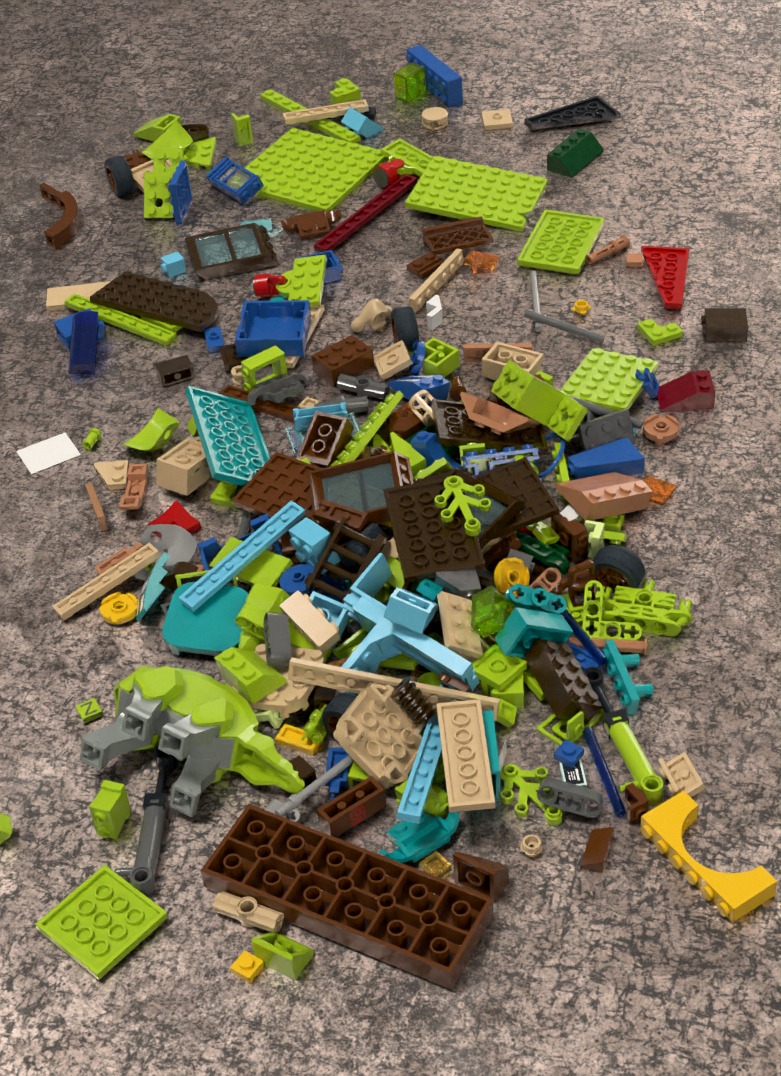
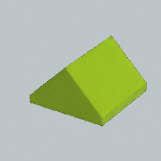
M278 932L255 936L251 941L254 956L263 960L265 966L293 980L297 979L315 950Z

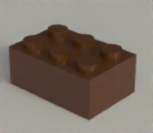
M354 335L348 336L312 355L313 372L335 387L337 386L340 374L354 377L373 367V349Z

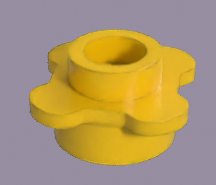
M585 300L576 301L575 307H572V311L577 312L579 315H585L588 310H591V306Z

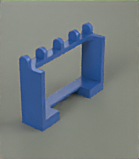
M268 514L251 520L250 523L254 531L238 539L245 541L270 519ZM215 537L197 544L204 571L211 570L209 566L210 560L215 558L224 546H220ZM277 539L273 543L275 547L273 553L284 557L279 539Z

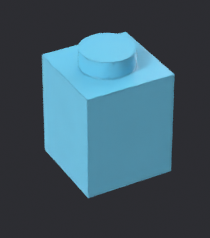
M178 251L161 257V271L169 278L186 272L185 260Z

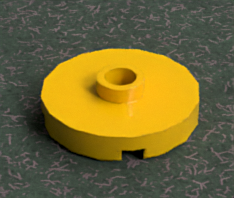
M516 557L504 558L495 568L494 583L497 590L503 596L515 584L529 586V570L524 566V562ZM514 591L513 594H515V597H519L516 594L517 592Z
M113 593L102 600L99 607L100 615L107 623L115 625L124 624L136 617L138 600L131 593Z

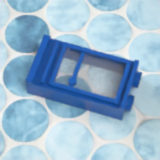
M227 156L205 175L212 187L242 205L264 186L259 175H255Z

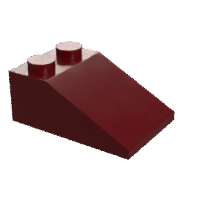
M692 371L659 386L657 400L660 412L714 409L715 389L710 371Z

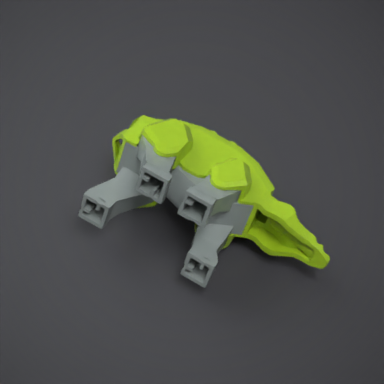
M145 665L137 668L131 675L122 679L113 688L116 721L113 724L86 734L81 739L79 760L100 771L118 755L135 750L155 748L157 745H159V750L171 754L181 761L187 758L180 777L172 785L170 807L191 818L197 813L200 794L211 783L220 781L227 771L241 773L253 785H276L296 794L302 791L305 786V782L298 776V771L293 770V765L276 751L274 740L257 731L259 722L248 701L228 684H222L209 675L182 668H171L169 666L154 668Z

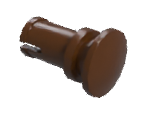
M459 376L451 379L450 397L456 401L461 400V392L467 393Z

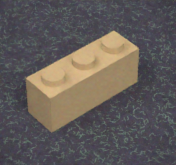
M297 590L279 605L282 614H287L288 620L316 650H321L323 654L340 640L339 628L333 621L330 623L327 621L325 613L319 607L316 609L312 605L313 601L307 594L302 595Z

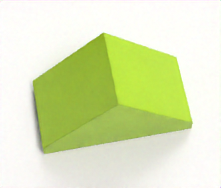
M523 672L501 691L495 688L490 691L491 697L501 698L517 708H524Z

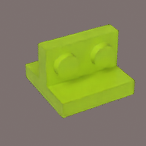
M496 644L472 663L473 670L476 672L475 675L481 680L482 695L491 697L490 691L494 688L501 691L527 669V661L519 657L505 656L501 648Z

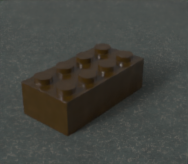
M538 638L524 654L556 718L570 720L582 711L584 713V723L588 724L602 708L598 695L593 691L589 679L583 673L581 665L576 660L569 645Z

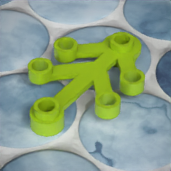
M459 476L447 477L444 480V492L435 497V506L437 508H444L451 494H454L455 498L448 509L441 511V520L443 522H451L454 513L460 507L466 521L464 524L465 533L469 536L478 535L481 532V524L473 517L468 505L487 512L491 510V501L488 498L478 500L463 495L462 491L471 493L476 498H481L485 495L484 486L480 484L475 486L465 484Z
M515 764L502 766L500 778L504 782V790L500 793L502 803L510 804L514 801L512 789L513 784H515L520 789L518 803L515 805V815L517 817L524 818L528 815L527 800L529 797L544 811V820L547 824L556 826L562 822L561 809L545 805L538 800L537 792L540 783H529L524 780L536 779L541 782L543 779L548 778L547 768L538 767L535 771L521 770ZM550 788L543 789L545 793H554Z

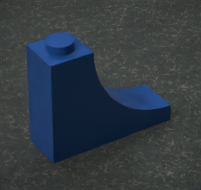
M421 431L411 440L412 448L426 459V468L431 466L434 461L443 457L453 468L462 467L438 444L436 433Z

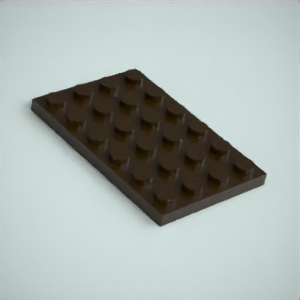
M432 399L431 409L438 444L444 446H465L468 443H485V450L496 449L499 452H503L505 447H514L515 450L522 449V445L533 444V448H539L538 455L548 454L549 449L541 423L537 426L511 433L502 432L499 435L491 432V427L485 425L482 428L474 425L475 421L469 419L463 402ZM505 407V408H508V409L513 410V411H515V412H518V413H520V414H523V413H521V412L515 410L514 408Z
M446 478L383 489L404 583L435 578V573L441 571L485 569L477 535L469 536L465 533L464 524L466 521L460 507L454 513L451 522H443L441 520V511L448 509L455 498L454 494H451L447 500L446 507L437 508L435 506V497L441 495L445 490L444 480Z

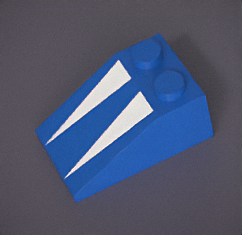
M411 375L390 381L387 385L395 391H400L409 401L414 394L421 390L428 391L436 400L447 401L450 382L441 375Z

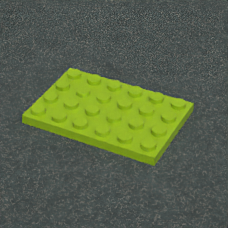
M544 210L517 259V265L579 275L586 261V255H589L605 224V218Z
M592 348L560 390L568 395L614 411L630 409L643 390L644 385L643 381L635 377L636 370L644 374V369L648 368L650 373L653 372L654 374L658 369V362L649 358L642 359L634 355H623L615 351L609 352L601 348Z

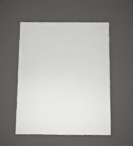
M66 433L16 451L31 474L81 455Z

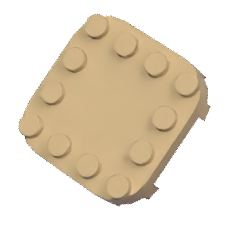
M260 644L255 648L256 651L254 652L266 661L265 644ZM291 647V658L325 664L321 650ZM272 666L287 679L288 683L254 704L248 701L253 709L280 712L282 718H290L289 713L296 712L301 708L303 711L309 706L307 699L315 685L288 680L289 667Z
M373 683L359 693L341 716L333 735L335 740L340 743L343 749L370 777L372 776L384 789H388L409 777L408 773L413 767L427 724L426 722L413 724L415 718H408L409 712H403L402 704L397 705L398 700L391 698V693L394 690L389 684L384 686Z

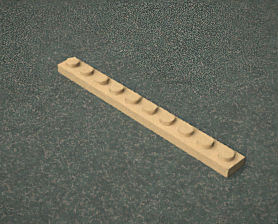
M293 657L289 662L288 680L357 694L373 683L384 686L389 684L395 688L403 680ZM414 682L416 684L415 689H420L422 692L420 696L425 695L427 697L426 702L432 703L431 709H437L436 703L480 699L482 711L493 710L494 721L497 720L500 699Z

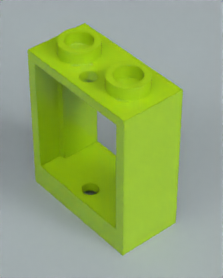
M276 345L241 362V374L244 379L243 387L247 391L253 390L255 388L254 385L281 374L288 375L285 353ZM272 363L273 374L256 382L255 371Z

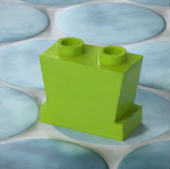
M104 780L100 786L101 790L90 804L89 809L96 834L103 838L117 839L125 820L129 818L132 812L125 785Z

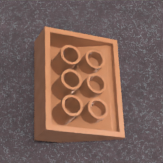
M617 472L556 483L554 486L585 521L646 509L653 492L643 480Z

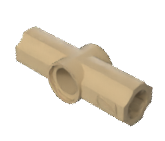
M222 891L221 893L218 892L214 898L213 911L239 920L244 927L251 928L256 926L272 933L279 932L282 927L284 914L257 904L253 897L240 898Z

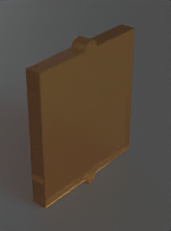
M649 475L643 480L653 491L649 501L661 506L669 498H672V493L677 488L675 484Z

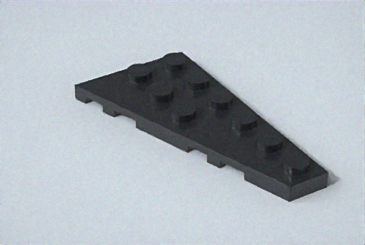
M597 95L524 119V124L531 130L618 119L621 118V113Z

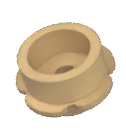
M527 835L523 838L520 849L527 856H535L542 852L543 846H541L542 842L538 836Z

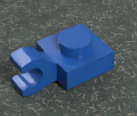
M648 368L644 369V374L636 370L635 377L644 382V391L648 393L650 398L657 397L660 384L653 372L650 373Z

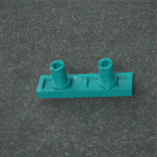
M606 640L604 649L601 650V658L606 663L608 675L612 677L614 689L618 691L622 707L625 708L627 715H634L637 712L640 697L653 696V685L651 683L634 685L626 668L639 667V655L637 653L621 655L614 640Z

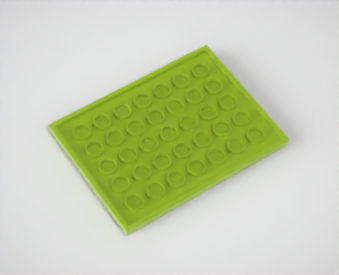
M434 156L407 198L405 208L462 220L482 216L486 225L523 232L527 224L524 215L529 211L533 213L548 184V179L541 176L536 177L526 173L521 174L511 170L507 171Z

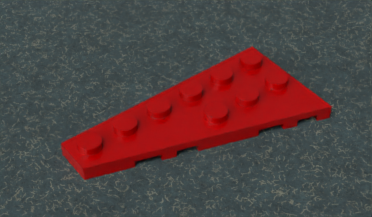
M641 246V252L664 307L672 310L682 309L690 248Z

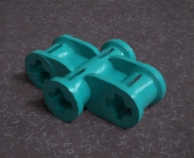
M515 584L505 593V600L508 604L523 609L560 614L567 607L566 600L562 596L549 593L544 588L533 589L525 585ZM514 591H516L517 596H519L517 599L515 598V594H513ZM554 602L556 603V607H558L557 610H555V606L552 605Z

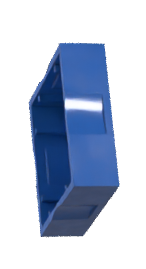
M244 301L241 311V322L235 337L237 357H252L275 345L285 353V356H304L311 321L310 301Z

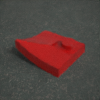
M175 501L162 515L148 523V526L155 524L177 525L187 530L190 534L201 529L200 522L191 516L179 501ZM154 531L155 534L162 538L160 532Z

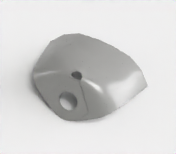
M170 524L150 525L143 532L139 540L143 546L150 542L159 551L161 556L163 554L162 551L168 549L167 554L171 557L163 567L167 572L177 562H189L195 554L197 547L196 539L187 530ZM154 531L162 534L161 541L157 543L152 542L150 539V535ZM144 567L135 574V578L146 581L150 572L145 570L146 567Z

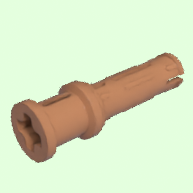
M622 235L619 239L610 241L607 246L586 255V262L591 265L610 254H618L620 250L629 248V238L626 235Z

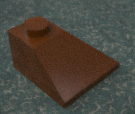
M459 852L453 854L455 884L490 897L495 903L509 884V869L501 863H495L489 859Z

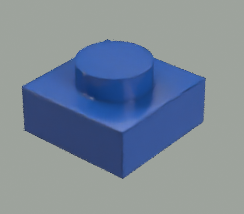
M565 739L554 752V759L573 768L584 755V748Z

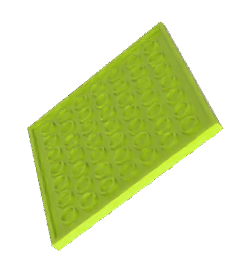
M291 128L247 165L245 169L255 175H259L264 185L255 195L316 212L323 210L332 211L367 179L377 166L383 164L387 158L380 154L381 149H374L369 146H362L357 143H350L345 140ZM237 174L228 181V186L237 190L248 179Z

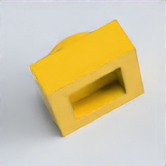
M244 950L232 964L230 971L250 984L263 969L264 961Z

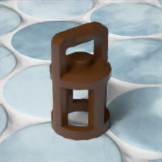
M590 559L574 565L568 570V595L573 608L584 606V603L575 602V594L584 593L586 584L589 581L595 580V564ZM592 586L588 591L592 592L591 600H595L594 586Z

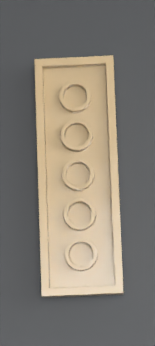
M480 699L436 703L449 813L495 808Z

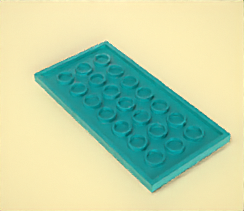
M188 386L185 392L212 478L218 481L230 482L234 485L245 486L270 459L252 405H248L246 401Z

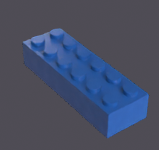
M422 45L407 49L408 75L447 107L463 103L462 77Z

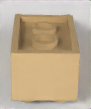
M199 436L194 440L186 438L157 459L156 485L178 492L181 495H189L212 476Z

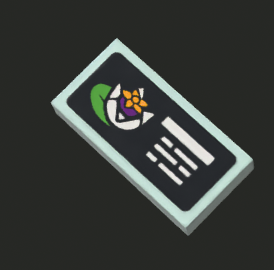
M581 759L573 768L558 761L562 781L587 788Z

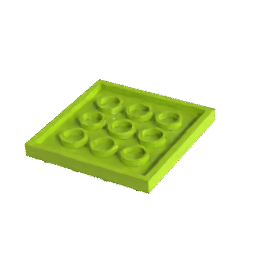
M103 865L40 919L35 926L46 938L100 980L168 918V914L106 865Z

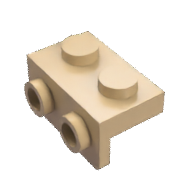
M683 752L667 763L662 757L658 759L662 766L659 768V771L665 780L669 779L670 784L667 786L673 796L685 791L692 797L706 789L686 752Z

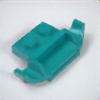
M423 810L419 824L407 821L395 824L393 828L386 831L388 839L394 843L396 850L387 853L381 849L379 853L400 863L407 861L417 862L451 841L450 836L458 827L459 812L449 813L448 817L444 820L440 816L433 817Z

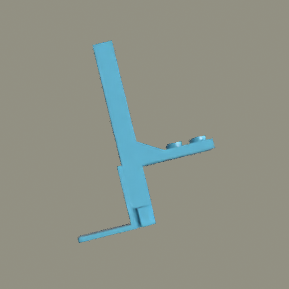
M379 553L350 587L352 593L347 594L343 599L345 603L342 606L349 611L347 616L360 623L361 627L368 631L369 634L341 667L374 673L380 662L403 653L438 676L444 672L451 678L455 677L469 685L473 691L479 684V679L475 675L476 672L473 670L471 662L424 633L412 632L408 628L400 624H394L383 617L387 606L373 597L392 576V572L384 554Z

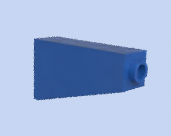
M625 437L568 457L567 470L569 476H572L575 480L612 472L624 475L639 474L644 472L645 457Z

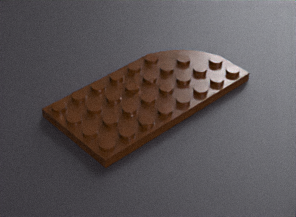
M275 452L232 499V503L236 507L259 516L268 514L271 518L292 500L305 509L306 515L297 523L306 517L314 522L308 473L322 468ZM346 478L329 483L332 502L363 512L359 482ZM365 484L369 510L386 506L384 492ZM342 534L340 539L347 538L348 536Z

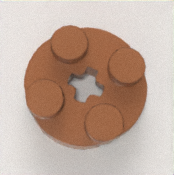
M659 414L651 415L644 420L643 435L649 440L655 441V444L663 445L665 442L679 436V422L670 415L665 414V417H659Z

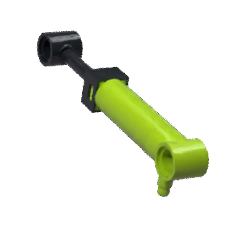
M595 666L585 668L583 673L589 679L590 685L598 695V700L605 712L603 714V730L608 739L613 740L634 780L632 782L638 789L644 791L649 800V806L659 804L663 796V780L655 774L629 726V718L624 709L614 711L603 692V671ZM632 782L619 786L620 792H625V786Z

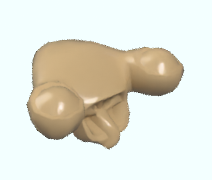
M379 299L370 300L360 315L352 321V331L356 333L361 332L365 325L368 324L373 331L381 332L386 325V319L391 318L392 308L385 305Z

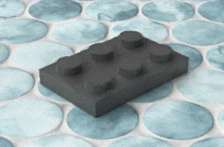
M622 409L581 423L578 426L583 452L625 437L633 445L636 444L629 409Z

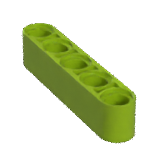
M245 603L236 616L235 623L241 629L265 641L263 624L265 613L268 611L255 604ZM289 623L291 647L316 650ZM331 647L323 653L325 663L332 652Z

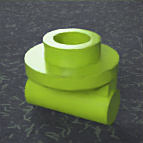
M383 588L377 592L374 599L383 603L390 598L391 594H389V590Z

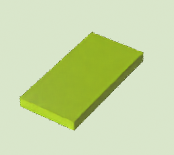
M230 537L209 565L212 569L243 541ZM265 550L240 571L236 577L237 580L251 586L258 583L276 587L281 575L293 563L291 559Z

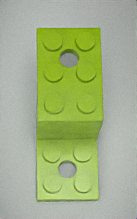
M154 148L153 172H144V218H173V205L170 203L171 192L168 191V184L171 182L172 175L175 174L176 167H178L180 161H184V148ZM168 159L172 160L170 167L165 166V162ZM158 199L163 200V205L161 207L156 206V201Z
M511 360L503 367L502 373L491 389L495 395L512 408L548 426L567 441L571 440L588 411L587 408L563 391L531 375Z

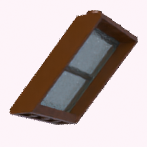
M395 451L308 473L313 513L319 509V503L324 499L368 513L369 519L365 526L371 523L390 520L383 489L414 484L409 458ZM314 519L316 524L330 532V534L334 533V524L324 521L318 522Z

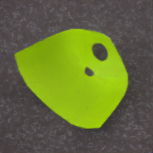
M175 120L155 142L141 153L153 160L154 148H184L185 152L193 143V140Z
M157 408L149 423L132 439L121 445L143 452L158 450L170 441L180 422Z

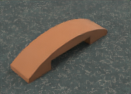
M148 464L129 465L127 473L128 483L125 495L121 496L119 510L139 509L142 506L147 486Z

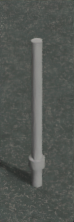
M532 271L533 310L541 314L537 272ZM533 320L535 331L540 332L542 330V323Z
M348 755L298 794H293L287 798L286 803L274 811L275 814L283 816L291 809L298 808L302 805L303 800L350 766L354 759Z

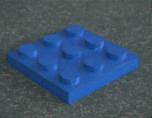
M180 161L178 167H176L175 174L172 175L171 182L168 184V191L171 192L170 203L173 205V218H175L176 224L183 223L193 201L187 161Z

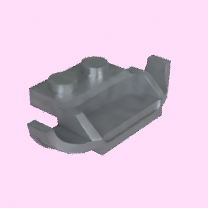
M281 374L255 384V388L249 392L248 405H255L256 398L261 401L270 400L274 401V403H280L287 397H296L298 393L304 391L303 384H308V381L301 374Z

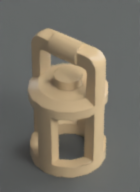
M421 390L413 395L408 406L424 425L432 426L434 425L432 409L428 404L430 400L432 402L434 397L428 391ZM416 401L420 404L418 406H414ZM423 409L426 413L422 416L418 411Z

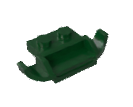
M524 532L516 533L517 538L521 541V547L518 550L533 556L550 568H558L562 575L568 573L570 568L567 560L570 554L569 550L556 543L547 545Z

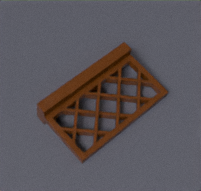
M482 216L422 229L423 243L429 247L434 255L452 252L457 248L466 249L494 243L493 237L484 225Z

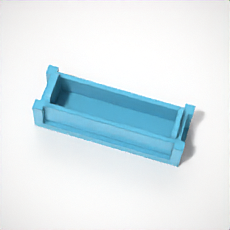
M346 402L335 405L293 409L296 431L309 428L315 411L348 418Z

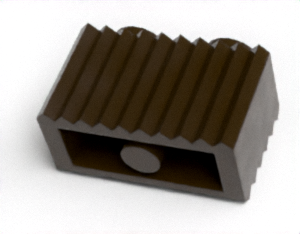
M188 355L155 364L157 377L163 387L178 382L181 383V381L191 378L194 379L195 377L193 365Z

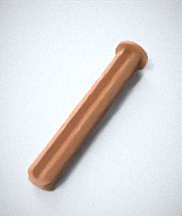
M569 637L565 643L567 644L570 641L585 650L601 651L604 649L606 640H614L619 652L644 653V655H647V639L645 641Z

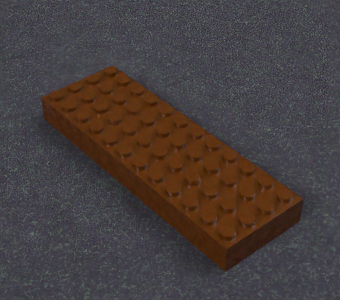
M251 804L246 806L201 869L204 887L220 893L223 891L240 898L253 897L257 904L282 912L284 920L451 990L494 916L493 899Z

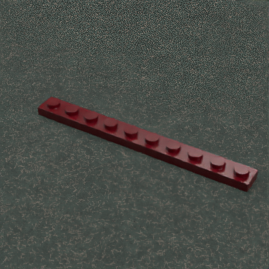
M404 174L315 243L314 250L318 252L333 250L416 185L417 177Z

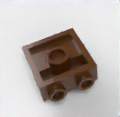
M560 513L551 517V528L560 537L556 544L570 551L568 559L573 564L588 557L587 543L589 538L587 536V528L576 519L568 521Z

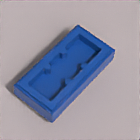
M221 327L205 329L208 353L220 351L219 347L224 346Z

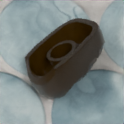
M205 124L182 125L193 142L209 138V127Z

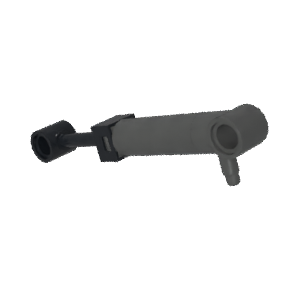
M159 745L154 749L155 762L159 770L155 793H145L143 802L144 816L134 868H116L114 871L121 877H129L131 885L147 897L152 895L156 889L155 874L165 819H168L170 811L168 795L164 793L167 772L175 770L178 765L177 758L159 750Z

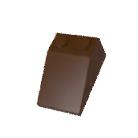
M315 411L296 459L299 460L307 457L310 463L330 467L348 444L354 426L346 417Z

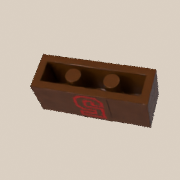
M372 776L317 809L319 827L328 835L333 837L340 836L386 807L385 789Z

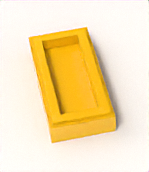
M287 724L283 725L275 738L276 744L313 756L321 743L314 744L308 737L302 741L301 739L305 731Z

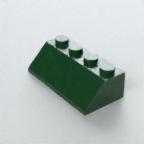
M579 128L547 154V170L573 178L603 153L604 149L592 132Z

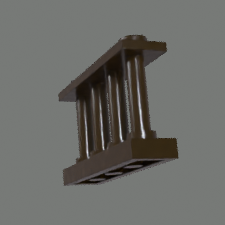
M342 517L341 521L335 523L333 536L313 573H309L304 582L308 592L311 593L315 586L339 598L343 604L345 603L343 599L347 594L352 593L350 588L348 591L345 590L343 592L319 580L318 578L322 570L326 569L350 581L349 584L352 586L376 556L382 552L387 543L386 537L380 534L377 535L376 539H370L346 527L348 522L345 517ZM344 534L368 546L370 550L367 556L364 555L362 557L338 545L337 543L341 535ZM334 551L358 563L360 566L358 573L352 574L328 562L332 552Z

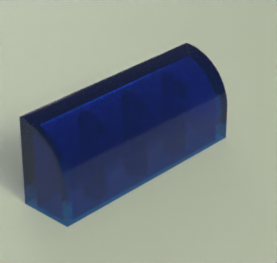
M98 311L79 312L72 319L68 374L95 375L99 329Z

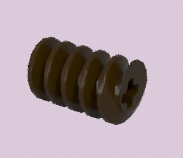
M407 677L394 688L391 698L399 697L396 704H405L402 711L410 710L407 717H416L413 721L414 725L424 723L435 715L437 709H431L432 703L426 702L427 697L425 695L420 696L421 690L415 689L416 684L414 682L409 683L411 678Z

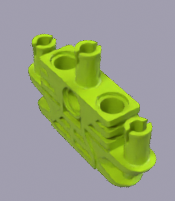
M648 579L643 580L642 589L616 586L613 600H610L612 589L607 587L604 593L605 586H603L601 621L636 623L641 627L642 633L677 636L681 632V627L688 625L693 620V616L690 613L693 605L692 601L687 599L685 605V598H683L679 602V609H675L676 594L654 591L656 583L652 579H650L649 585H647ZM593 605L595 610L598 612V607Z

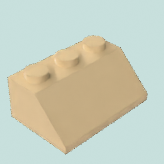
M496 342L482 358V376L491 380H497L502 373L503 367L509 360L515 362L531 375H535L540 370L544 354Z

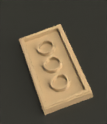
M110 281L47 288V311L71 309L65 306L64 301L74 293L90 299L91 295L110 283Z

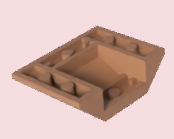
M465 392L460 393L469 419L475 421L474 425L482 428L485 425L491 427V432L501 435L502 432L511 433L540 424L537 420L476 395Z

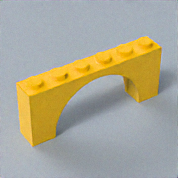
M682 791L642 815L640 831L646 839H649L656 846V849L661 854H664L670 860L674 868L679 869L686 876L690 884L695 885L701 891L706 900H710L717 907L718 912L723 917L726 916L733 923L775 896L777 880L762 866L741 873H723L706 868L696 862L686 851L682 842V836L685 830L697 820L699 805L685 791Z

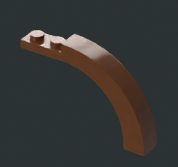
M42 183L39 185L42 198L64 211L61 219L44 231L46 243L52 248L57 249L67 243L76 234L80 226L78 205L74 196L68 191L61 193L46 183Z

